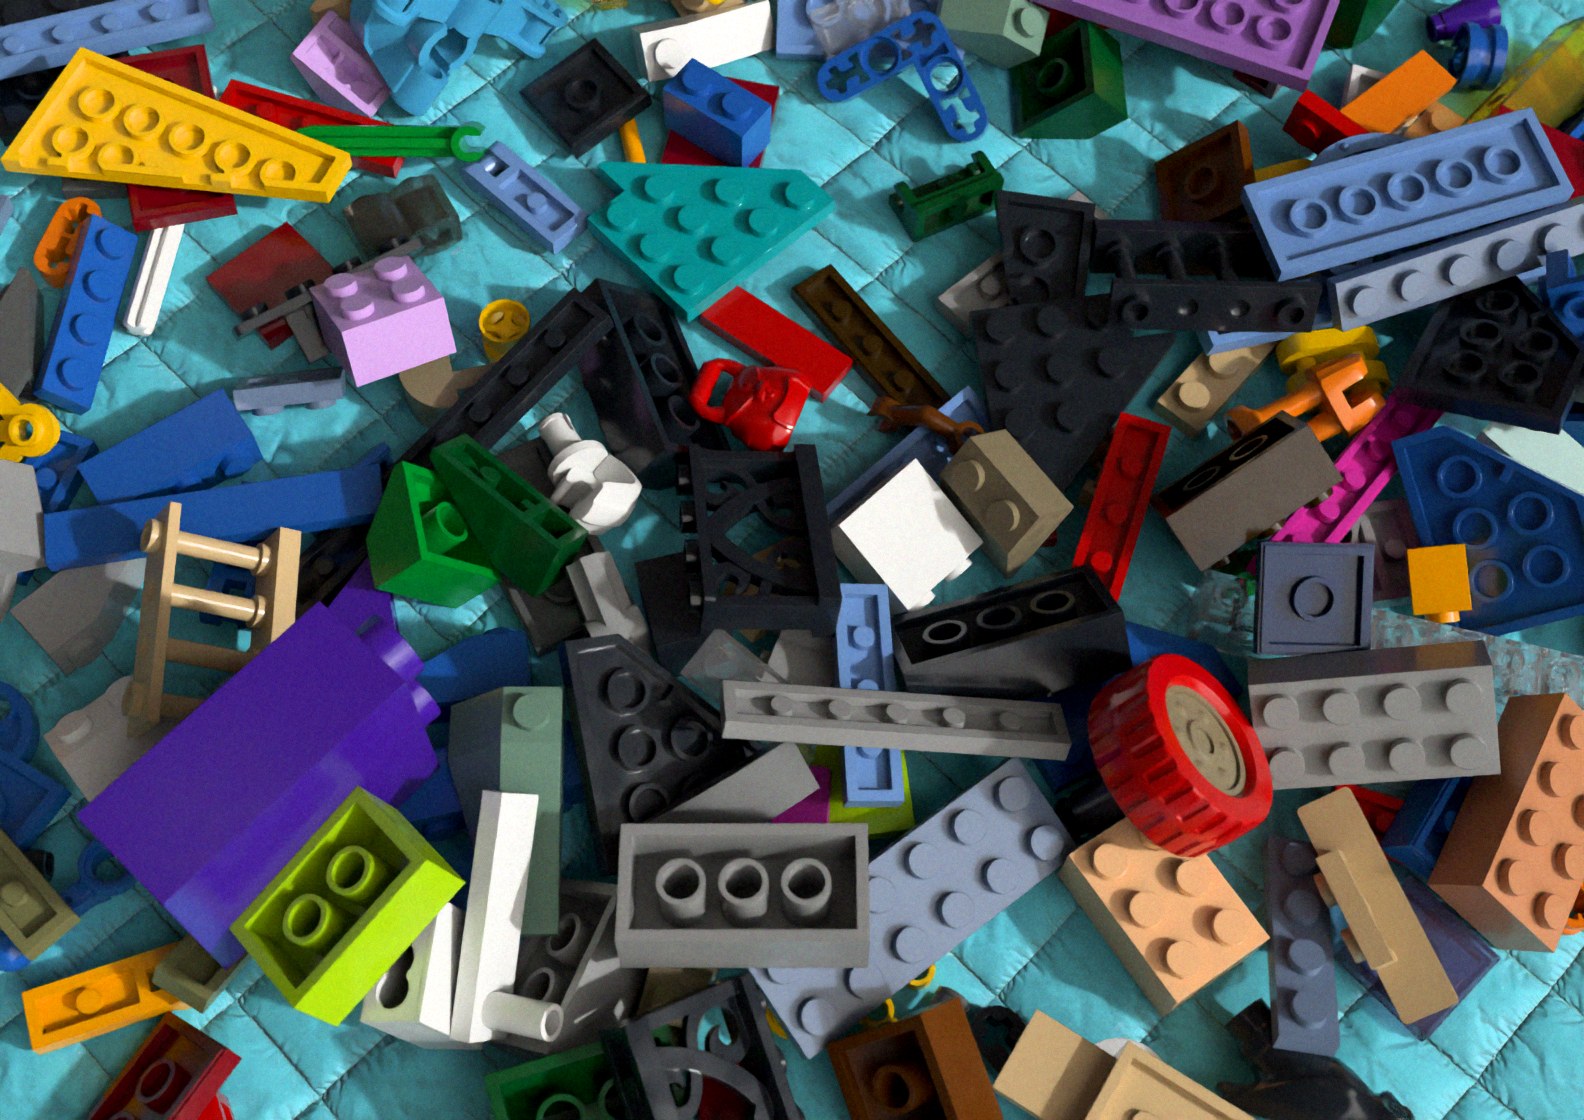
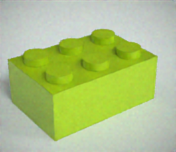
M357 786L234 921L229 929L294 1009L337 1027L466 882L397 809Z

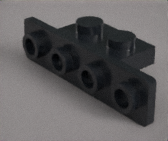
M402 234L377 247L381 254L380 256L364 264L359 256L334 267L331 271L333 275L340 273L353 274L374 267L376 262L387 257H404L407 255L411 257L423 250L426 244L421 236L408 241L406 235ZM313 279L302 282L284 292L288 301L269 309L267 304L262 302L238 314L237 318L240 324L232 328L236 341H240L284 319L309 365L332 354L324 342L309 288L316 286Z

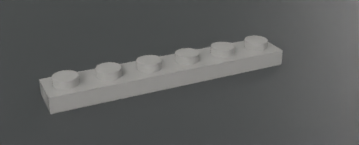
M722 680L719 695L722 738L1066 760L1071 747V740L1062 707L1059 703Z

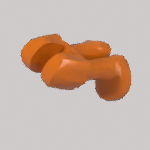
M1350 354L1305 369L1304 376L1307 382L1291 393L1256 409H1250L1244 405L1236 406L1225 412L1223 418L1227 431L1234 442L1281 410L1297 417L1317 406L1320 413L1305 423L1310 426L1321 443L1337 434L1350 439L1383 409L1386 401L1377 387L1364 389L1347 399L1345 398L1342 391L1362 379L1368 372L1361 355Z

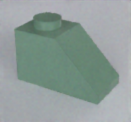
M939 0L935 15L944 23L953 43L999 68L1007 70L1040 55L1049 12L1028 0ZM935 25L932 26L931 31L933 32L936 31Z

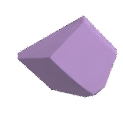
M329 10L289 57L322 102L340 110L371 118L390 95L388 84L371 57L358 41L350 27V22L339 18L338 14L334 11Z

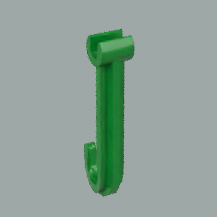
M468 121L461 126L310 125L295 131L348 152L350 156L457 157L462 161L473 162L481 158L487 151L486 147H470L465 142V135L480 136L485 131L486 127L476 121Z

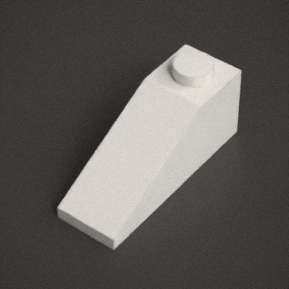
M759 0L631 27L639 73L648 82L674 77L692 57L711 68L776 48L769 0Z

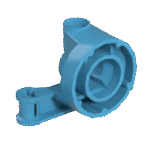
M353 0L350 5V27L388 84L391 98L402 109L416 116H424L449 82L450 72L462 66L472 56L478 39L483 33L501 37L528 56L540 59L546 52L544 45L555 30L563 28L569 21L565 11L553 0Z

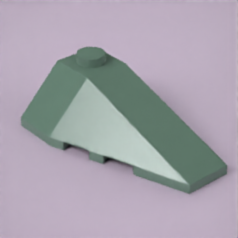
M503 686L451 706L448 764L473 851L475 852L483 790L523 792L539 795L520 937H559L567 707L563 687Z

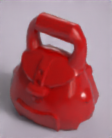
M717 358L702 363L687 396V400L694 413L710 422L724 424L725 427H729L731 434L752 451L783 452L813 382L805 373L796 368L783 367V365L757 367L753 364L747 367L734 360ZM721 372L730 374L734 379L726 390L722 406H707Z

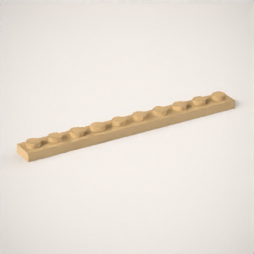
M1436 101L1424 111L1402 136L1413 140L1471 124V122ZM1317 271L1292 278L1290 281L1320 276L1321 274ZM1282 340L1208 356L1203 351L1157 400L1153 412L1194 441L1275 352L1277 345Z

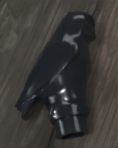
M1259 998L1225 1025L1226 1030L1239 1045L1237 1051L1240 1059L1249 1065L1250 1071L1254 1074V1083L1242 1085L1220 1081L1214 1089L1222 1094V1099L1256 1120H1415L1411 1110L1403 1106L1391 1092L1374 1093L1354 1070L1338 1058L1273 1048L1271 1010L1263 998Z

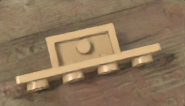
M1342 787L1300 807L1297 810V814L1319 856L1315 859L1322 871L1313 876L1315 884L1328 908L1339 905L1349 927L1340 930L1350 954L1356 963L1366 960L1371 970L1377 971L1401 1021L1404 1024H1411L1457 1004L1458 996L1352 791L1348 787Z

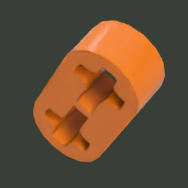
M85 197L72 198L62 203L55 212L33 257L35 266L47 285L54 288H64L83 221L93 213L105 219L95 201ZM74 223L78 224L76 230L73 227ZM66 256H68L70 260L68 263L63 262ZM53 262L58 263L56 268L52 267Z

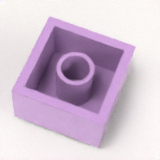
M408 255L404 257H387L376 262L374 267L353 274H336L327 278L323 284L309 288L324 342L356 387L457 352L444 297Z

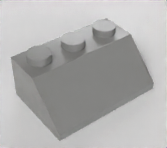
M561 878L559 937H524L519 947L513 995L560 1005L563 1010L564 1019L562 1029L557 1038L547 1042L508 1033L506 1039L483 1042L526 1061H531L600 1040L597 1032L598 1029L628 1018L629 1013L637 1003L638 993L649 968H621L615 945L617 884Z

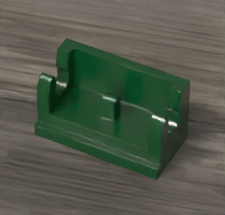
M982 151L971 154L973 162L966 164L965 169L912 190L904 181L894 184L896 192L889 195L888 203L913 243L995 210L994 194L996 189H1003L1005 179L1000 172L997 173L988 157Z

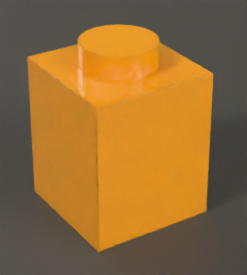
M1464 543L1405 549L1413 615L1424 614L1425 624L1458 622L1460 621L1459 611L1472 610Z

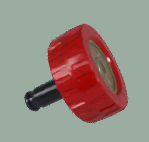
M1158 654L1129 669L1096 694L1088 713V735L1094 760L1101 775L1073 791L1069 798L1058 800L1053 809L1075 841L1083 840L1089 832L1098 831L1126 815L1142 834L1165 851L1181 857H1201L1233 842L1264 821L1272 805V777L1266 755L1256 732L1253 730L1252 725L1240 706L1223 685L1207 670L1186 657L1177 654Z

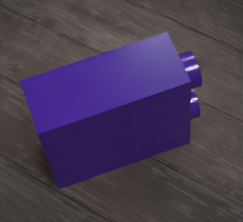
M318 601L75 816L210 955L227 970L247 951L230 931L229 927L357 786L398 809L440 769L425 728L441 714V711L430 694L415 679L425 669L421 659L391 625L379 616L372 615L357 630L352 632L327 607Z

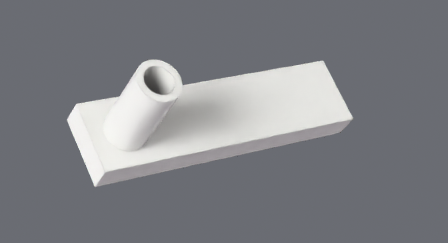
M483 790L449 1039L475 1043L506 1039L507 1034L511 1033L551 1042L557 1038L562 1029L564 1016L560 1005L513 995L539 795Z

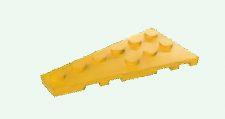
M81 46L0 159L5 170L10 172L322 203L330 202L352 166L350 153Z

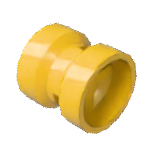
M511 299L496 300L489 303L481 311L479 328L483 338L485 356L490 363L498 362L531 329L530 314L526 307L518 301Z

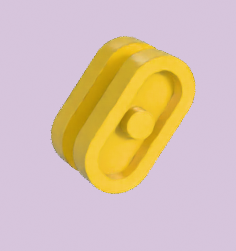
M1363 325L1345 332H1341L1336 328L1314 330L1311 333L1300 332L1282 340L1275 349L1281 372L1291 375L1285 384L1287 394L1307 382L1304 376L1305 369L1350 354H1360L1368 372L1362 379L1342 391L1346 399L1357 392L1371 387H1377L1384 397L1383 394L1391 387V381L1385 364L1382 361L1373 360L1379 354L1380 348L1374 330L1369 326ZM1317 406L1306 411V413L1320 412Z

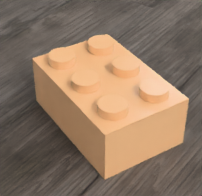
M1127 816L1070 853L1057 874L1162 1018L1248 959L1270 939L1269 935L1207 854L1201 857L1189 858L1169 853L1142 834Z

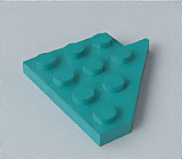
M602 161L597 165L598 177L618 196L589 216L587 224L588 230L688 324L833 213L835 200L801 170Z

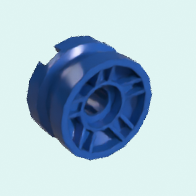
M1462 22L1451 44V47H1455L1454 58L1448 59L1447 72L1457 80L1452 88L1466 90L1471 85H1474L1476 90L1492 92L1498 86L1505 69L1508 55V32L1503 25L1488 24L1485 28H1481L1479 23Z

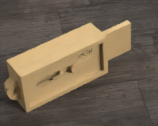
M1038 1009L1034 1012L992 1085L995 1093L1038 1120H1256L1129 1040L1112 1056Z

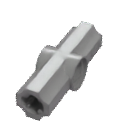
M610 551L596 552L584 556L573 564L566 566V575L585 621L582 623L585 638L619 633L653 660L650 653L652 643L646 623L636 604L631 605L622 577L616 568L615 560H613Z

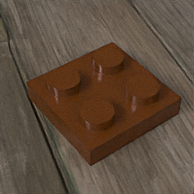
M1238 120L1154 163L1162 221L1235 222L1248 216L1240 195L1243 186L1256 183L1248 128Z

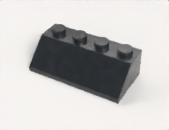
M596 278L581 293L605 311L614 324V327L577 363L582 375V383L588 391L596 411L599 427L606 437L612 455L623 462L634 473L642 484V488L662 491L674 487L676 465L686 464L688 444H699L700 450L732 451L721 424L710 422L694 413L687 400V396L699 371L673 309L657 294L600 278ZM709 398L707 406L713 407L711 399Z
M1089 563L890 619L894 673L900 692L1024 701L1034 697H1051L1063 689L1087 682H1104L1116 674L1133 668L1124 612Z

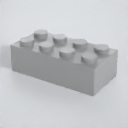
M1484 640L1248 660V688L1253 730L1256 732L1266 755L1271 772L1273 790L1501 774L1493 668Z
M868 823L621 824L615 945L621 968H868L870 950Z

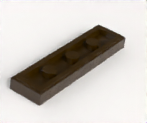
M832 264L827 265L791 288V299L836 349L853 359L852 368L878 397L892 398L901 405H930L937 410L952 399ZM904 426V427H905L910 433H912V432H913L916 428H918L919 426Z

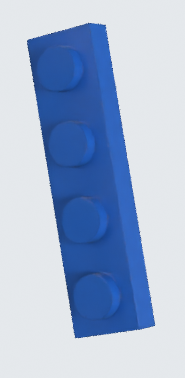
M94 213L83 221L32 392L33 395L80 416L91 410L139 236Z

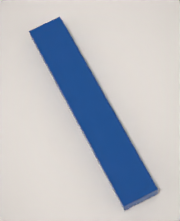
M379 464L44 514L45 563L51 572L146 558L147 553L142 552L140 549L143 527L149 518L153 519L170 501L182 504L179 531L233 543L267 539L279 527L308 533L372 523L384 494L382 471Z

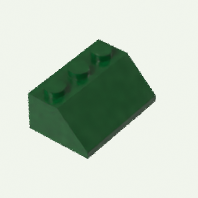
M669 1023L651 1031L656 1048L675 1047ZM600 1040L484 1074L495 1120H626ZM670 1083L669 1087L675 1105L678 1107L683 1103L685 1097V1083L684 1088L680 1089L674 1083Z

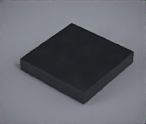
M595 37L519 91L527 107L576 160L653 104L649 93Z

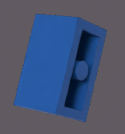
M693 57L663 88L664 126L730 167H748L770 143L772 105Z

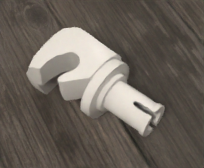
M558 412L546 417L540 423L538 432L555 456L548 468V476L555 487L550 501L556 506L564 505L571 510L568 515L587 529L590 535H601L614 527L622 525L635 508L642 489L640 481L623 462L608 454L602 443L596 440L582 441L567 414L563 415Z

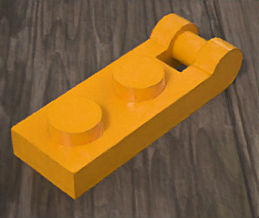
M180 941L21 992L32 1050L42 1055L168 1013V1011L192 1008L164 989L156 991L155 985L152 982V975H154L156 967Z

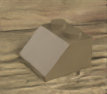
M1006 429L969 437L939 474L940 489L984 543L979 546L980 550L1006 580L1016 575L1074 508Z

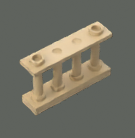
M172 501L153 519L149 518L146 521L140 539V549L142 552L147 553L134 674L133 681L127 684L122 699V714L129 717L127 737L140 738L159 723L160 716L184 720L206 701L204 699L162 692L165 660L237 674L295 623L302 531L279 527L264 542L257 544L256 547L179 531L182 504ZM177 553L250 569L251 574L256 576L255 595L248 599L174 583ZM171 606L246 621L247 627L252 628L250 648L243 652L168 637Z

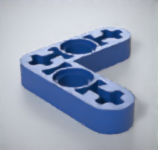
M920 10L904 17L831 58L821 66L818 72L817 85L821 94L833 102L846 103L915 66L945 129L951 137L960 142L971 143L979 140L986 133L989 126L987 109L944 23L937 15L930 11ZM922 21L926 26L935 25L936 31L930 35L933 43L926 47L922 42L918 41L907 46L906 48L912 53V56L905 60L902 47L893 38V35L901 32V38L907 40L917 33L915 25L918 22ZM881 43L890 45L895 55L892 66L885 71H875L870 66L868 60L871 49ZM858 55L860 66L870 79L863 83L862 76L857 74L846 81L848 90L845 93L836 88L829 89L828 83L834 79L832 71L837 68L842 73H848L857 68L851 59ZM950 63L958 70V82L951 90L939 91L933 85L932 74L939 65ZM966 88L970 93V97L962 98L961 101L968 112L977 111L980 117L974 121L976 130L970 134L964 128L958 130L955 128L954 123L960 119L955 105L951 104L945 110L942 104L944 100L956 98Z

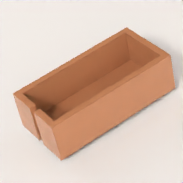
M1565 692L1509 697L1497 724L1501 774L1474 776L1427 883L1433 891L1497 949L1554 953L1584 880V711Z

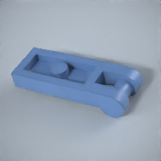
M496 141L489 146L481 160L469 162L459 170L463 182L470 190L475 193L480 192L554 256L588 229L587 218L589 214L500 141ZM497 171L501 173L496 178L493 176Z

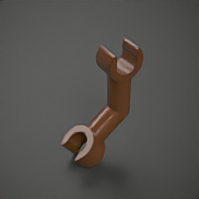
M885 396L877 397L867 413V416L884 418L878 431L885 434L895 433L899 426H924L947 441V448L953 456L964 444L961 435L969 438L985 434L982 427L975 422L963 421L959 424L930 405H901L896 400Z

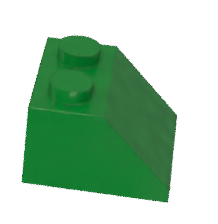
M405 461L396 464L366 537L375 589L456 609L501 582L500 571L491 564L439 473Z

